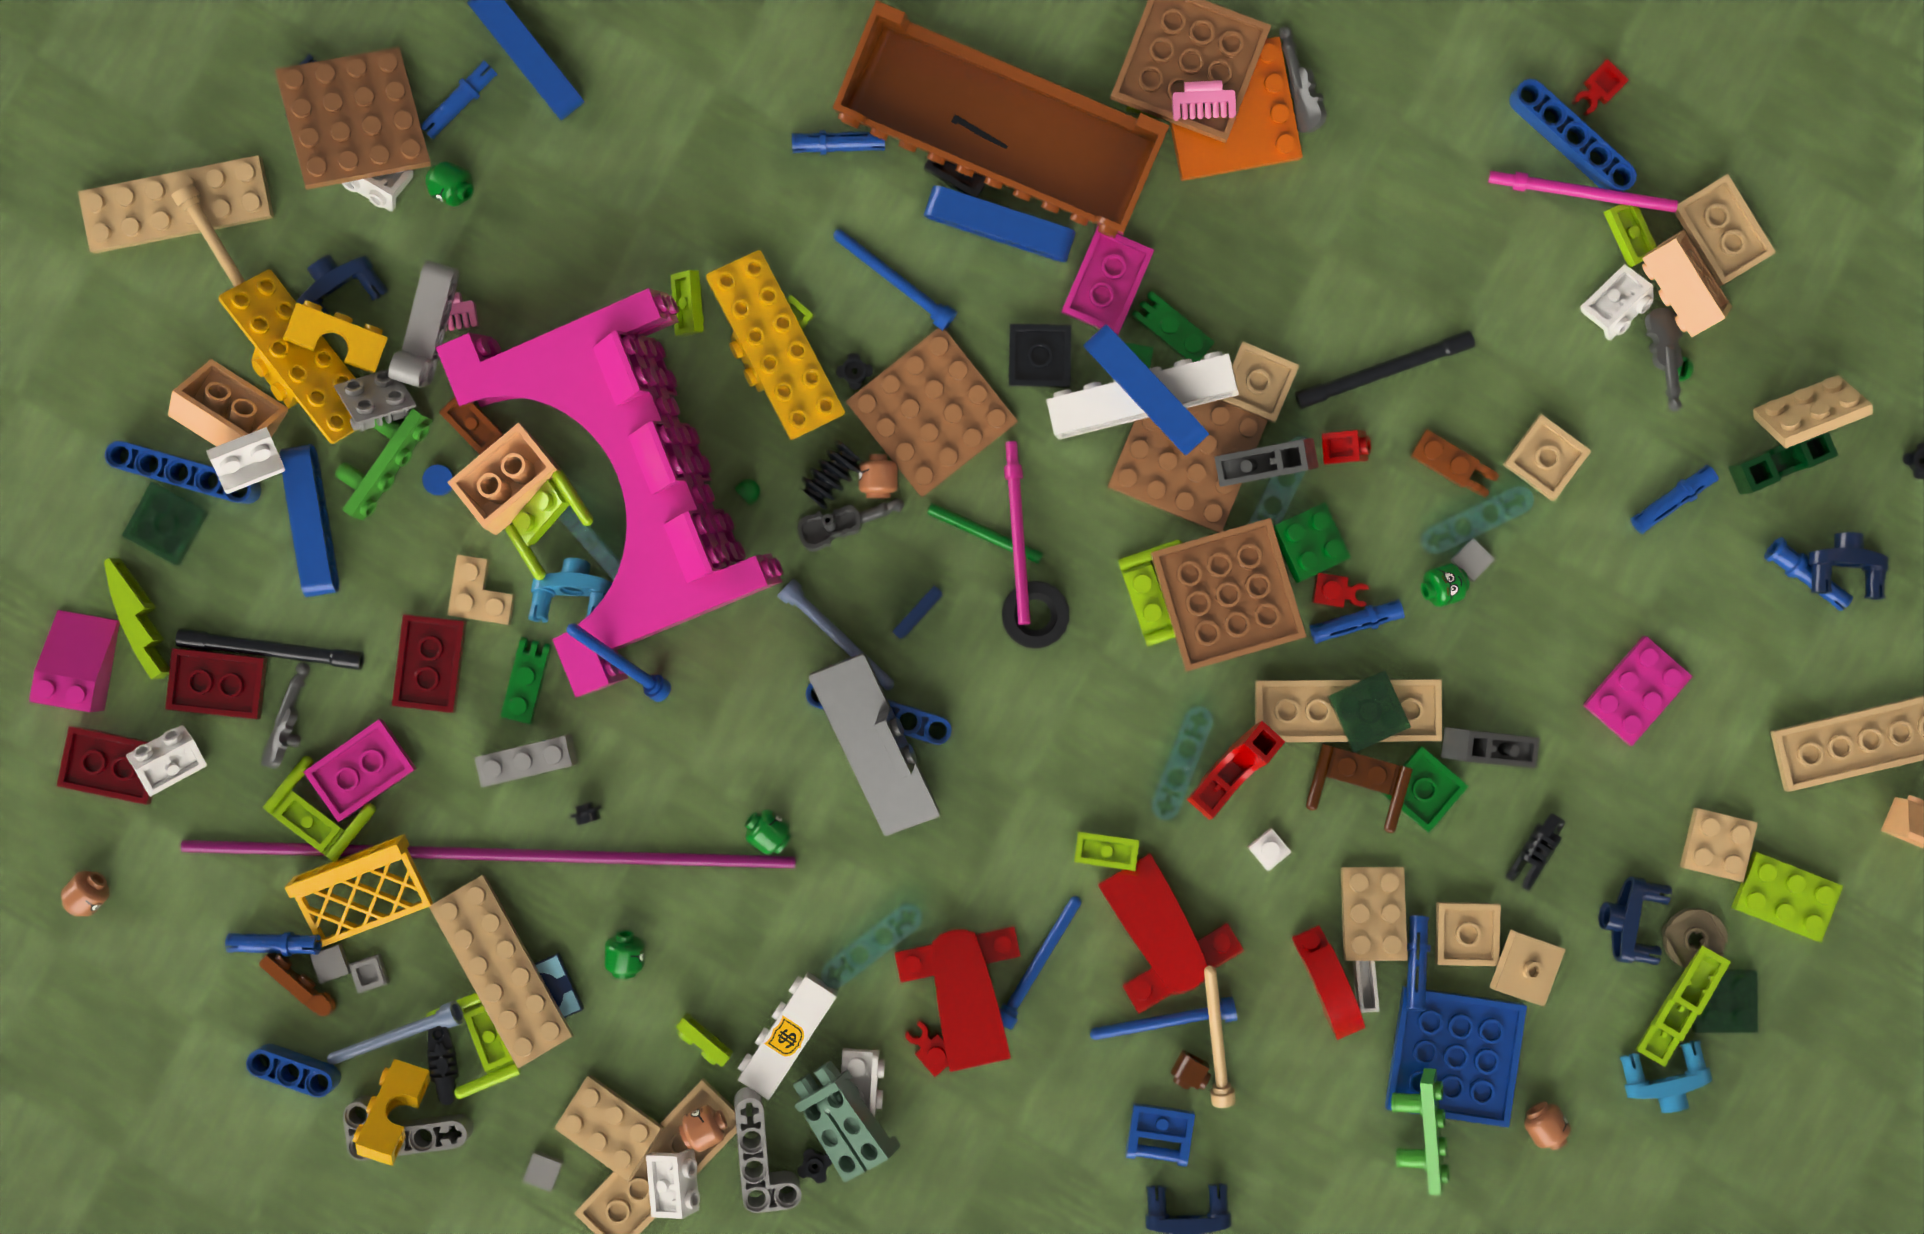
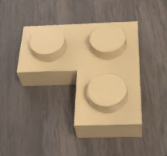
M457 555L447 615L511 625L515 595L485 590L490 563L489 559Z

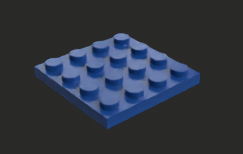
M1402 986L1385 1108L1392 1110V1093L1420 1094V1081L1424 1068L1437 1069V1081L1443 1082V1100H1439V1108L1445 1109L1446 1119L1509 1128L1527 1005L1524 1003L1426 989V1011L1406 1010L1407 986Z

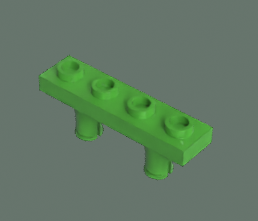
M412 408L401 425L393 420L392 423L388 424L385 418L382 417L383 425L378 426L375 420V427L373 428L390 439V441L368 473L364 475L347 462H343L335 473L337 478L355 490L342 509L345 513L353 518L364 521L366 517H369L375 511L378 499L383 492L391 488L395 481L394 476L400 467L405 466L410 461L412 450L416 444L428 435L430 424L433 420L424 413Z
M1424 1068L1420 1081V1094L1392 1093V1112L1420 1113V1116H1423L1425 1140L1424 1149L1397 1148L1396 1166L1397 1168L1424 1169L1427 1172L1429 1195H1442L1444 1183H1449L1450 1178L1449 1164H1444L1443 1156H1447V1137H1442L1441 1128H1445V1109L1439 1108V1100H1443V1082L1437 1081V1069Z

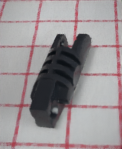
M1551 813L1543 826L1538 824L1508 871L1506 878L1514 881L1528 862L1533 866L1524 878L1522 888L1530 891L1561 842L1562 837L1559 834L1566 822Z
M437 1026L428 1030V1065L431 1082H434L436 1085L438 1101L444 1104V1106H448L456 1099L454 1094L456 1088L455 1079L459 1077L456 1051L449 1028Z

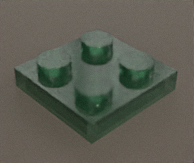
M151 482L121 536L173 565L180 566L209 512L156 482Z
M1385 670L1327 696L1354 753L1411 727Z
M1727 969L1701 1015H1697L1693 1022L1692 1031L1695 1033H1758V971L1754 969Z

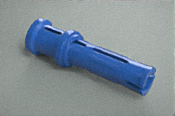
M1783 537L1775 540L1765 552L1764 559L1768 562H1775L1785 570L1784 574L1789 578L1796 577L1812 589L1811 566H1809L1808 556L1804 553L1799 554L1787 545V540ZM1831 580L1832 593L1819 595L1831 603L1837 610L1843 611L1844 607L1847 608L1852 602L1853 595Z

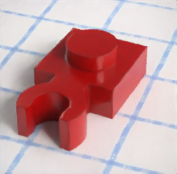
M1606 59L1582 83L1588 91L1585 90L1578 93L1571 103L1575 105L1581 99L1586 100L1589 107L1583 115L1588 116L1597 108L1598 99L1605 105L1629 79Z
M1318 573L1315 578L1311 603L1344 608L1346 599L1354 606L1363 607L1366 606V602L1357 600L1355 594L1359 589L1369 590V586L1358 583L1349 587L1347 586L1349 577Z
M919 1019L917 1025L921 1028L922 1034L920 1036H913L907 1030L905 1037L910 1043L920 1046L915 1051V1055L930 1073L936 1077L948 1067L944 1040L939 1032L930 1037L927 1024Z

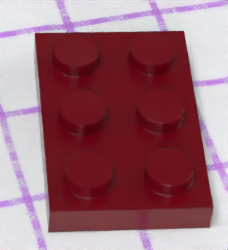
M403 614L392 706L456 713L467 621Z
M172 648L165 709L256 720L261 719L268 658Z
M74 725L69 726L56 786L149 805L152 803L153 795L151 797L148 795L126 755L138 746L147 744L150 741Z

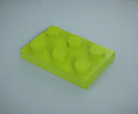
M1753 851L1747 866L1744 882L1740 883L1731 908L1822 943L1843 885Z

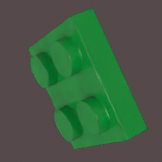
M1325 502L1273 526L1281 553L1296 583L1351 558Z
M1419 746L1403 764L1404 767L1413 770L1401 811L1423 830L1430 833L1469 786L1424 747ZM1381 793L1389 801H1391L1392 795Z

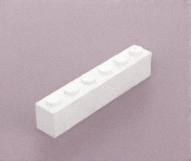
M1222 351L1206 354L1204 360L1192 362V359L1180 360L1174 363V367L1164 370L1161 367L1149 368L1185 408L1239 395L1229 353L1223 355ZM1114 379L1113 383L1102 385L1101 382L1086 384L1083 386L1084 390L1073 393L1069 389L1055 392L1053 398L1046 399L1054 435L1058 440L1149 417Z

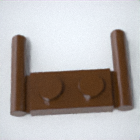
M1322 744L1306 808L1311 811L1317 810L1326 777L1392 795L1384 830L1387 833H1394L1398 825L1413 769Z

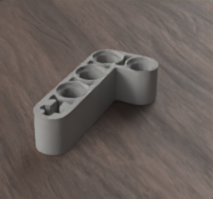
M429 260L425 262L420 274L402 351H398L393 355L389 366L388 376L390 379L420 388L431 384L439 360L436 347L443 344L458 284V269Z
M749 1087L741 1088L734 1097L744 1207L752 1213L794 1208L799 1204L802 1197L799 1179L791 1171L769 1172L762 1098L760 1094ZM750 1102L752 1103L753 1116L747 1117L746 1103ZM749 1131H755L759 1133L758 1136L753 1139H747L744 1137V1135ZM753 1160L761 1162L756 1168L746 1166ZM786 1186H791L794 1188L790 1193L787 1194L780 1192V1190ZM754 1190L763 1191L759 1197L749 1196V1193Z
M364 1095L350 1103L343 1112L348 1153L352 1158L361 1161L371 1160L370 1158L358 1155L355 1142H353L359 1124L364 1125L366 1119L358 1117L355 1111L356 1106L367 1109L371 1097ZM464 1114L392 1122L403 1126L405 1129L406 1138L398 1156L458 1148L470 1138L474 1129L472 1120ZM455 1126V1129H456L457 1131H461L462 1134H461L460 1136H458V1133H457V1132H455V1131H454V1132H449V1131ZM420 1129L428 1130L432 1135V1141L423 1140L420 1135Z

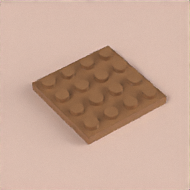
M1148 0L1110 99L1226 143L1272 25L1206 0ZM1222 80L1223 90L1235 91L1236 115L1234 118L1228 117V103L1227 116L1222 118L1219 103L1218 118L1213 117V105L1211 104V118L1207 119L1205 117V104H1203L1204 117L1202 119L1197 117V105H1195L1196 118L1190 119L1188 105V118L1183 120L1180 105L1181 117L1178 121L1173 120L1172 95L1175 92H1184V82Z
M400 47L275 69L306 190L430 166L427 147Z
M939 328L845 401L889 458L897 463L898 469L921 498L930 493L1018 423L1017 419L945 329L942 331Z
M1221 400L1186 408L1209 433L1186 456L1150 418L1134 421L1107 488L1216 533L1222 532L1242 483L1220 487L1214 456L1257 448L1268 420Z
M1271 518L1150 553L1185 672L1306 637Z

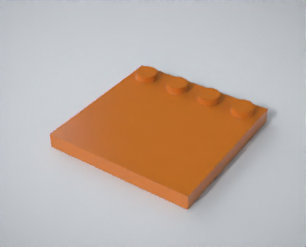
M1280 36L1266 39L1226 143L1170 122L1181 181L1296 161L1303 157Z

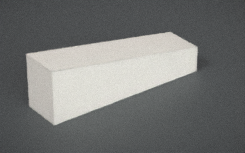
M1353 961L1355 998L1361 1013L1379 1012L1375 961Z

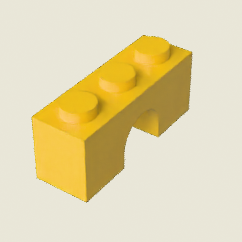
M307 300L303 304L296 303L283 340L314 351L316 343L322 335L327 333L338 334L344 338L348 347L344 363L372 374L375 373L388 337L382 335V329L370 324H365L364 328L352 324L353 318L335 312L334 316L321 312L322 306Z
M397 1059L393 1060L390 1068L385 1067L379 1080L381 1089L378 1095H373L368 1103L366 1113L369 1115L364 1125L359 1124L354 1134L353 1142H355L358 1155L391 1166L394 1165L406 1136L404 1127L392 1123L388 1119V1115L398 1106L406 1105L416 1109L419 1108L430 1083L429 1070Z

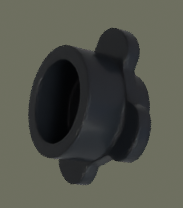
M851 353L848 355V360L844 362L843 366L837 367L836 374L839 378H844L849 383L851 389L858 390L862 386V381L873 374V368L870 364H865L860 360L859 354ZM852 369H857V374H852Z
M1924 442L1919 443L1913 452L1904 454L1902 459L1903 463L1909 465L1912 469L1913 477L1916 479H1924V462L1923 464L1919 462L1920 458L1924 460Z
M593 802L576 806V813L569 816L570 818L575 817L577 826L601 819L599 809L602 806L594 807Z
M808 1148L803 1153L804 1161L798 1167V1175L801 1178H812L818 1184L824 1183L827 1179V1168L831 1166L832 1161L827 1154L815 1151L813 1148ZM816 1163L818 1167L814 1169L812 1164Z

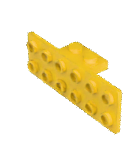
M757 250L707 273L706 280L733 330L730 337L732 342L729 343L730 349L736 359L741 358L746 368L743 370L748 384L751 387L755 385L758 393L763 390L765 391L789 439L794 440L843 416L845 411L762 251Z
M268 269L220 294L218 298L220 303L255 346L251 359L252 367L260 377H264L270 384L275 398L283 401L288 409L299 403L331 444L355 432L350 423L352 417L334 385L356 378L323 336L318 339L314 351L283 340L296 301L272 270Z

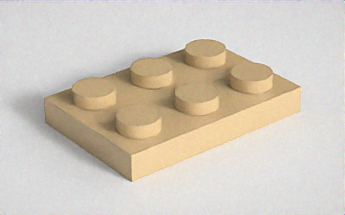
M1726 174L1678 204L1675 215L1719 287L1776 253L1729 174Z
M1839 375L1827 378L1807 388L1799 389L1792 394L1769 401L1753 409L1754 419L1784 448L1794 446L1873 414L1872 403Z
M1342 867L1341 897L1344 961H1408L1404 867Z
M590 1075L587 1076L554 1129L623 1179L630 1181L665 1127Z

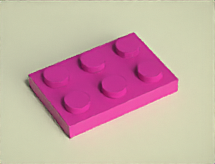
M1098 226L1061 313L1098 329L1107 324L1119 335L1154 253V249L1119 234L1116 235L1115 239L1098 232Z
M1642 636L1586 700L1583 706L1627 745L1633 746L1693 676L1647 636Z
M378 719L303 773L337 822H341L417 768L384 720Z

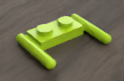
M557 470L552 474V479L547 480L512 520L513 524L505 529L536 580L544 579L546 572L530 546L535 545L566 508L570 505L584 526H590L594 521L591 513L563 470Z
M1179 539L1117 560L1147 647L1175 638L1165 601L1150 562L1152 561L1150 553L1182 544L1183 542Z
M303 756L262 808L331 861L336 862L376 812V807L372 803L365 804L344 830L292 791L305 775L303 772L314 763L310 756Z
M476 992L456 1000V1002L464 1012L465 1021L487 1075L455 1088L454 1094L458 1099L465 1098L521 1074L520 1068H517ZM440 1007L428 1012L426 1017L436 1014Z

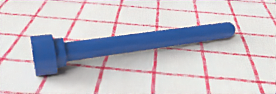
M838 229L834 232L833 237L838 243L930 313V318L934 320L933 324L942 331L948 328L958 313L948 304L946 306L942 303L938 305L843 230Z
M571 623L567 626V633L643 685L646 696L655 702H661L668 697L671 691V683L658 674H647L577 624Z
M1078 896L1070 898L1008 1002L1003 1003L999 1007L1004 1027L1012 1030L1017 1023L1018 1007L1081 905V899Z
M1233 996L1220 998L1221 1020H1225V1023L1238 1021ZM1208 1007L1091 1029L1090 1037L1093 1040L1209 1020Z

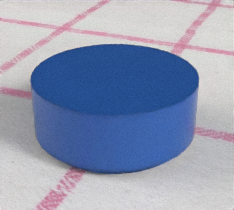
M432 465L423 474V486L433 495H446L453 490L448 481L455 475L446 466Z

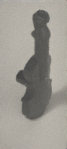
M1284 26L1279 30V36L1283 40L1282 51L1284 52L1289 70L1288 83L1291 97L1294 101L1297 130L1301 133H1311L1319 129L1326 121L1327 112L1323 104L1324 98L1321 93L1315 92L1316 83L1314 82L1313 71L1310 68L1300 67L1296 52L1297 44L1293 41V33L1289 27Z
M1658 308L1648 313L1645 317L1646 336L1651 337L1653 340L1649 350L1653 354L1652 362L1654 366L1665 371L1667 385L1665 394L1668 396L1669 410L1677 412L1682 408L1681 400H1679L1681 388L1678 368L1682 366L1683 358L1678 339L1683 337V334L1675 321L1677 314L1668 308Z
M895 498L889 503H881L878 506L861 512L852 505L835 509L832 514L822 515L820 511H817L814 515L804 516L800 519L798 534L803 546L809 551L816 552L826 546L830 547L831 542L837 537L846 538L848 535L859 533L862 524L885 517L892 511L901 512L904 503L903 500Z
M298 663L296 666L297 674L289 681V686L275 719L274 728L262 752V766L271 769L278 768L288 745L297 748L300 744L301 737L291 732L298 717V711L294 705L301 687L305 686L303 680L310 672L309 665L306 663Z

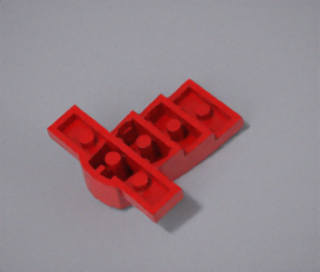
M1151 853L1137 861L1136 871L1123 869L1098 884L1116 916L1152 967L1122 985L1138 1014L1172 994H1184L1196 989L1205 981L1204 969L1207 966L1217 968L1244 952L1243 947L1228 923L1197 941L1176 897Z
M1014 926L979 934L965 929L950 930L940 934L932 941V944L894 952L900 983L934 976L939 1017L950 1072L1011 1059L1004 1024L987 964L1021 957Z

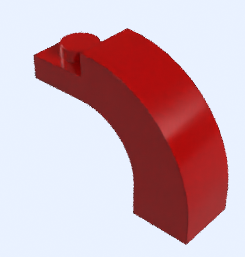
M1263 721L1257 723L1244 733L1202 777L1200 784L1186 800L1209 820L1213 819L1244 781L1259 768L1267 765L1286 741Z
M1320 925L1291 937L1316 989L1324 1015L1336 1039L1339 1040L1364 1029L1365 1024L1354 993L1331 944H1329Z

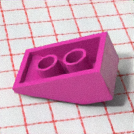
M57 610L34 670L29 702L84 712L105 711L120 625L119 620Z

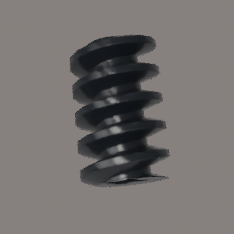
M839 440L834 442L838 452L830 449L826 451L830 459L829 461L821 458L818 459L821 470L812 467L809 469L813 479L811 480L804 476L801 478L805 488L800 489L825 510L828 506L824 498L835 500L836 496L832 489L835 488L843 491L844 487L840 480L843 479L851 482L853 479L849 470L859 473L860 469L857 462H863Z

